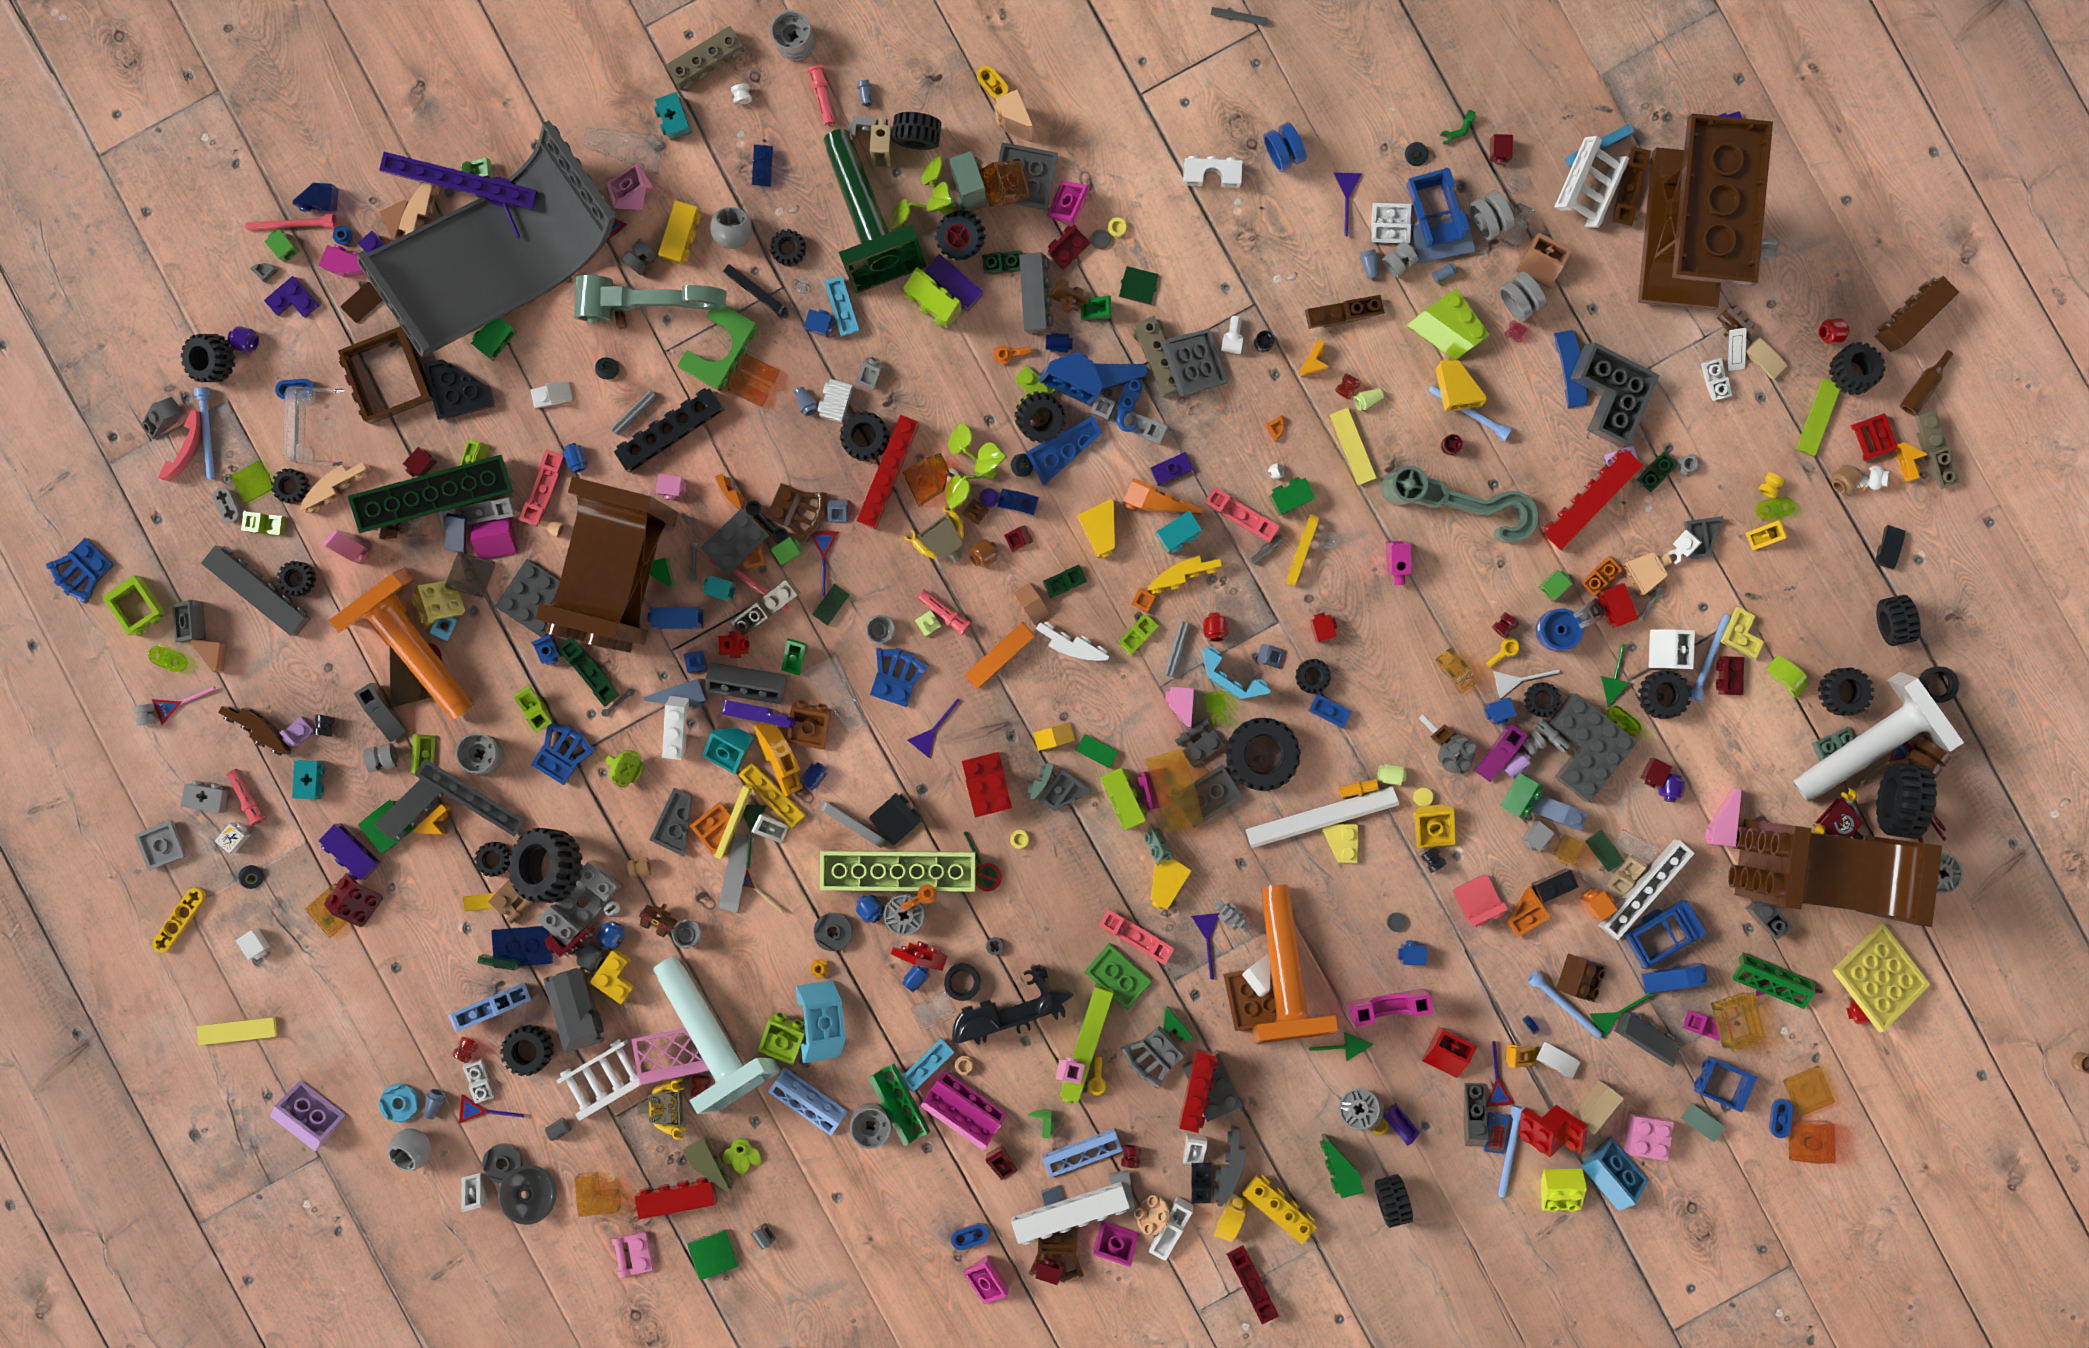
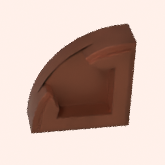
M624 310L615 311L617 327L620 329L627 328Z

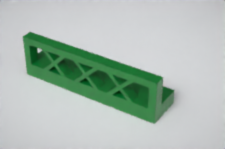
M1744 952L1739 957L1740 966L1732 976L1736 982L1802 1009H1805L1816 993L1813 980ZM1743 971L1751 973L1752 977L1743 978L1740 975ZM1766 979L1770 984L1763 986L1758 981ZM1783 986L1788 991L1780 993L1776 991V988ZM1802 994L1806 997L1803 1001L1795 999L1793 995Z
M895 1063L878 1070L868 1077L904 1146L931 1132ZM891 1070L894 1080L890 1079L887 1071ZM897 1088L902 1091L903 1097L899 1096ZM906 1105L911 1108L912 1114L908 1113ZM915 1122L920 1125L922 1129L921 1132H918V1130L916 1129Z

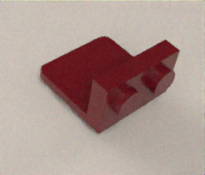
M345 873L338 881L332 893L327 896L324 905L331 915L358 927H363L383 900V896L360 885L350 874Z
M590 926L583 930L567 946L551 934L544 940L547 943L546 947L551 953H556L559 957L564 955L568 957L579 949L578 944L580 942L582 944L594 935L592 931L595 927Z

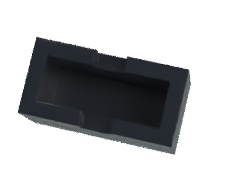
M1567 868L1531 883L1535 894L1540 902L1543 903L1579 888L1572 870Z

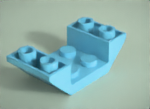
M1212 646L1209 648L1205 647L1202 650L1207 679L1237 699L1270 693L1271 690L1267 688L1269 685L1261 679H1257V681L1251 680L1243 691L1244 686L1236 681L1231 683L1227 680L1228 676L1220 670L1214 671L1222 659L1219 656L1221 652Z
M833 980L797 985V1005L803 1006L806 1043H801L803 1063L839 1058L845 1043L842 1000Z

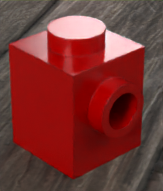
M1325 612L1313 615L1314 619L1310 620L1316 642L1337 637L1335 632L1337 623L1334 617L1331 618V615L1325 616Z

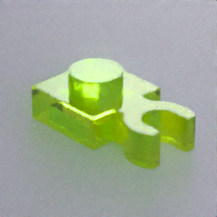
M1223 691L1203 694L1207 713L1213 712L1212 724L1216 725L1215 719L1218 716L1222 718L1223 723H1226V717L1221 713V710L1226 709Z

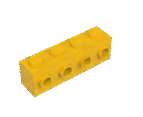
M1255 1174L1242 1189L1243 1196L1303 1245L1317 1228L1314 1223L1315 1218L1308 1212L1302 1213L1299 1210L1301 1207L1294 1200L1289 1202L1285 1198L1286 1194L1278 1187L1274 1189L1270 1186L1271 1181L1264 1175L1260 1177Z

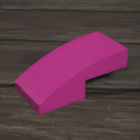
M1688 1010L1682 1028L1719 1041L1725 1022Z

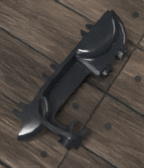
M1033 963L1030 965L1031 970H1026L1024 975L1031 974L1033 976L1031 981H1027V985L1036 983L1041 996L998 1010L996 1002H991V1000L980 1002V1006L975 1008L972 1005L961 1008L962 1012L958 1014L953 1025V1044L973 1039L976 1044L980 1045V1037L986 1043L988 1034L1016 1026L1018 1034L1021 1033V1025H1026L1028 1031H1030V1021L1052 1014L1058 1020V1012H1060L1064 1018L1066 1011L1062 1003L1072 998L1074 994L1064 989L1050 990L1045 978H1048L1045 966L1041 967L1040 964L1035 965Z

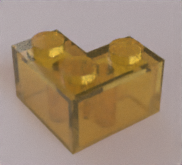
M598 1172L579 1173L574 1178L578 1217L617 1213L621 1209L620 1190L600 1191Z

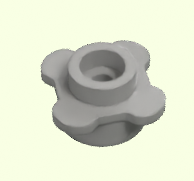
M1694 454L1678 458L1677 462L1680 464V473L1682 475H1687L1689 472L1695 473L1699 470L1698 461Z

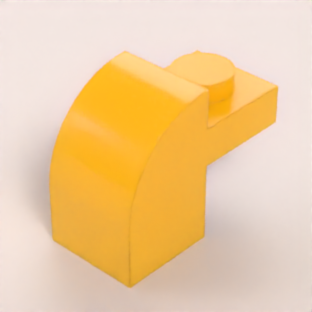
M1233 1193L1226 1201L1223 1213L1218 1218L1214 1236L1229 1242L1235 1239L1246 1214L1244 1212L1248 1202L1247 1199Z

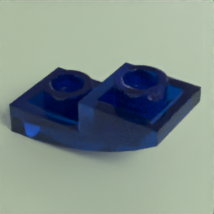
M754 144L752 185L771 187L773 146Z

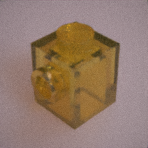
M1564 834L1553 855L1558 857V862L1566 866L1568 863L1574 865L1585 844Z

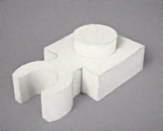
M1685 530L1673 543L1677 548L1669 551L1667 554L1669 557L1676 554L1677 560L1674 564H1679L1684 554L1689 557L1702 542L1689 530Z

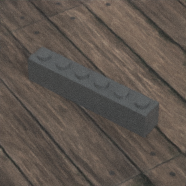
M215 545L201 564L287 634L297 636L311 619L306 615L307 611L300 606L296 607L292 604L293 600L283 593L281 595L277 592L278 588L269 581L266 583L258 571L250 570L247 567L248 563L234 557L232 555L234 552L226 546Z

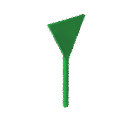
M1649 993L1618 1012L1591 1013L1589 1015L1597 1028L1602 1032L1603 1038H1605L1622 1013L1649 999L1654 993Z

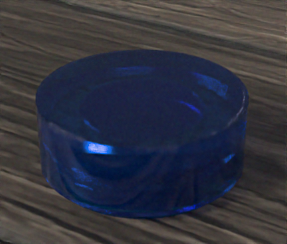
M1529 1015L1522 1019L1533 1035L1539 1031L1538 1026Z

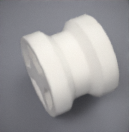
M738 84L731 87V92L735 97L733 99L735 105H744L753 101L752 96L749 94V84Z

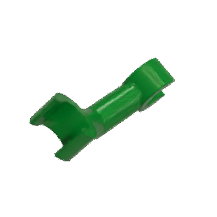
M1472 110L1467 111L1461 129L1452 132H1441L1440 136L1446 134L1449 137L1442 144H1448L1452 139L1467 135L1476 112Z

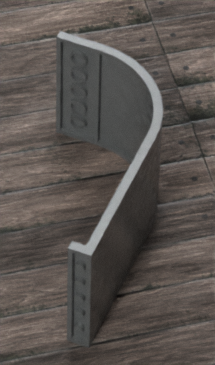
M550 120L542 124L539 140L532 155L517 172L507 179L511 184L537 190L533 210L507 204L520 238L516 237L504 206L493 205L486 198L480 197L369 253L365 251L357 253L358 265L422 358L554 289L586 265L607 241L616 218L615 211L611 206L607 205L603 193L596 189L593 179L589 174L585 173L580 160L574 157L569 144L563 141L558 128L553 126Z

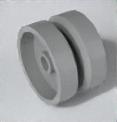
M1497 190L1486 194L1484 200L1479 198L1469 205L1470 213L1477 229L1487 240H1492L1499 236L1500 231L1506 232L1515 226L1512 211L1505 198Z
M1520 272L1513 278V283L1508 281L1499 288V294L1505 306L1519 321L1524 322L1533 315L1532 310L1537 312L1547 305L1541 288L1526 272Z

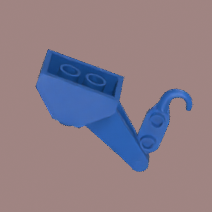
M1072 353L1050 361L1041 371L1038 382L1087 405H1090L1099 396L1101 391L1125 384L1118 400L1117 425L1124 432H1133L1138 424L1135 423L1132 427H1127L1124 424V419L1136 405L1142 390L1140 379L1147 374V367L1144 364H1094L1085 354Z

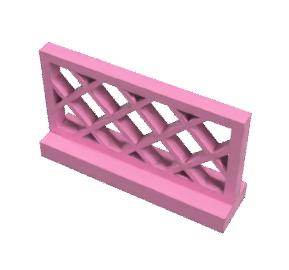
M686 1028L631 1039L639 1086L709 1071L704 1060L696 1056L699 1052L698 1050L693 1054L685 1048L691 1040ZM683 1033L689 1037L684 1046L674 1041L677 1034ZM660 1037L670 1041L664 1051L654 1045ZM645 1041L651 1045L645 1055L638 1051L636 1042ZM671 1043L681 1048L676 1058L666 1053ZM652 1047L662 1052L656 1062L647 1057ZM683 1050L693 1056L687 1064L677 1060ZM664 1054L674 1060L670 1067L664 1068L658 1064ZM644 1059L654 1064L650 1071L642 1073L640 1064Z

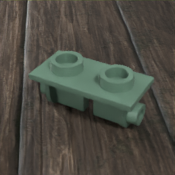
M1150 824L1144 835V840L1151 851V856L1154 858L1157 866H1159L1161 860H1172L1173 853L1169 845L1166 844L1167 841L1162 830L1153 828L1152 824Z

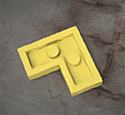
M1740 607L1735 608L1720 642L1752 659H1757L1764 641L1748 633L1755 615Z

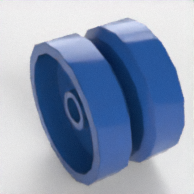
M1290 122L1280 125L1278 132L1271 130L1263 135L1268 154L1280 172L1290 169L1292 162L1298 165L1306 161L1307 156L1302 140Z
M1566 608L1554 609L1544 613L1537 621L1535 628L1539 643L1551 651H1563L1575 647L1582 639L1584 632L1583 628L1581 629L1579 626L1582 622L1580 617L1575 618L1573 615L1575 612Z

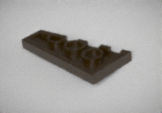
M390 646V708L430 698L428 691Z

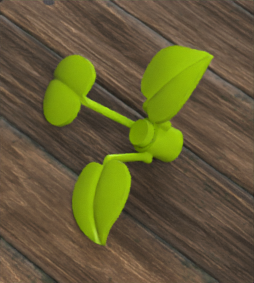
M940 155L934 158L922 173V184L928 185L930 183V186L934 189L927 202V206L912 202L908 204L907 199L901 200L893 209L890 217V229L892 232L907 221L911 207L927 209L935 213L939 211L944 215L953 212L955 203L951 199L949 185L946 182H941L937 186L934 185V181L939 178L942 171V157Z
M959 423L953 429L948 440V448L955 455L963 451L977 462L974 466L976 475H966L963 478L960 475H955L948 482L946 501L951 510H954L967 499L970 493V484L966 481L967 479L980 480L983 477L992 480L997 474L996 467L1007 458L998 446L991 442L985 443L980 448L978 458L970 453L966 447L972 443L973 436L971 429L964 423Z

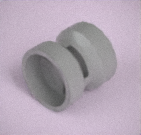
M154 704L134 706V711L137 714L136 726L157 723L156 717L153 715L155 710Z
M1537 731L1532 732L1530 738L1525 739L1521 745L1530 757L1536 754L1538 748L1543 749L1547 746L1545 740Z

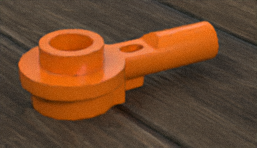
M1000 345L994 350L993 357L997 363L1007 364L1011 361L1012 357L1031 354V347L1010 349L1005 345Z
M925 884L919 888L916 897L900 905L903 912H906L919 903L930 904L936 899L937 891L932 885Z

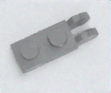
M1594 598L1580 607L1579 611L1573 615L1575 618L1581 617L1583 620L1579 624L1582 629L1595 623L1605 613L1597 598Z

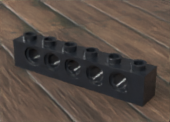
M710 388L700 390L696 394L697 397L692 400H685L680 404L681 407L675 411L674 409L670 410L664 415L665 418L652 422L644 432L639 431L632 436L633 439L629 442L624 441L620 443L614 453L624 469L629 473L724 411L725 409ZM703 403L705 409L700 413L696 412V406ZM683 414H688L689 416L686 423L680 422V417ZM671 424L673 426L672 432L665 434V426ZM651 435H656L657 437L654 444L648 443V438ZM640 446V453L633 455V447Z

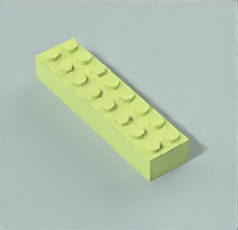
M820 851V890L918 891L921 886L929 884L936 891L975 892L976 851Z

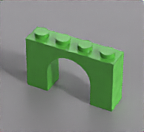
M727 306L722 309L709 310L706 317L730 333L732 347L729 354L722 360L710 362L686 350L677 365L682 371L719 392L728 385L730 373L736 371L739 365L737 361L741 355L744 356L749 347L747 346L750 339L753 340L758 333V326L755 322Z

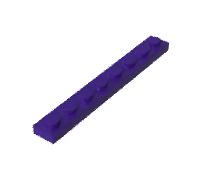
M388 152L383 153L379 171L529 210H533L537 196V190Z

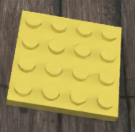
M1884 923L1878 924L1832 970L1879 1033L1885 1032L1930 986L1929 982Z

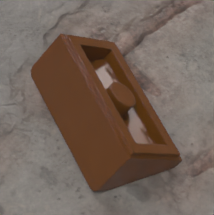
M367 282L340 307L357 323L382 301V298L373 285Z

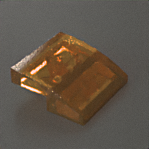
M745 354L734 378L728 386V391L762 407L780 370Z

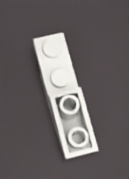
M1047 622L1044 624L1039 623L1036 628L1037 631L1052 639L1048 647L1062 654L1090 661H1106L1109 658L1106 655L1108 651L1100 646L1097 648L1090 645L1092 641L1084 636H1081V638L1076 637L1072 643L1070 636L1063 632L1059 635L1053 631L1055 627Z

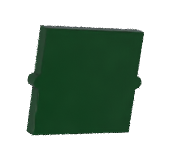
M1126 266L1124 277L1121 280L1122 285L1119 297L1151 305L1154 292L1157 291L1155 287L1159 274Z

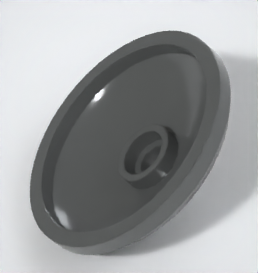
M534 1165L520 1166L509 1172L503 1179L498 1193L499 1205L504 1215L511 1221L523 1225L534 1224L547 1217L552 1211L557 1197V1189L552 1176L543 1168ZM523 1191H526L527 1196L525 1198H522L521 1193Z

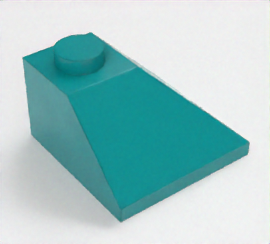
M739 728L712 730L702 757L735 775L752 745L754 736Z

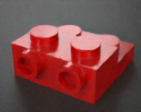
M918 941L917 944L909 942L908 947H893L891 955L915 966L943 971L947 959L945 954L940 953L941 949L932 946L928 948L929 944Z

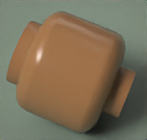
M1843 465L1832 476V486L1839 493H1851L1861 483L1862 477L1858 468Z

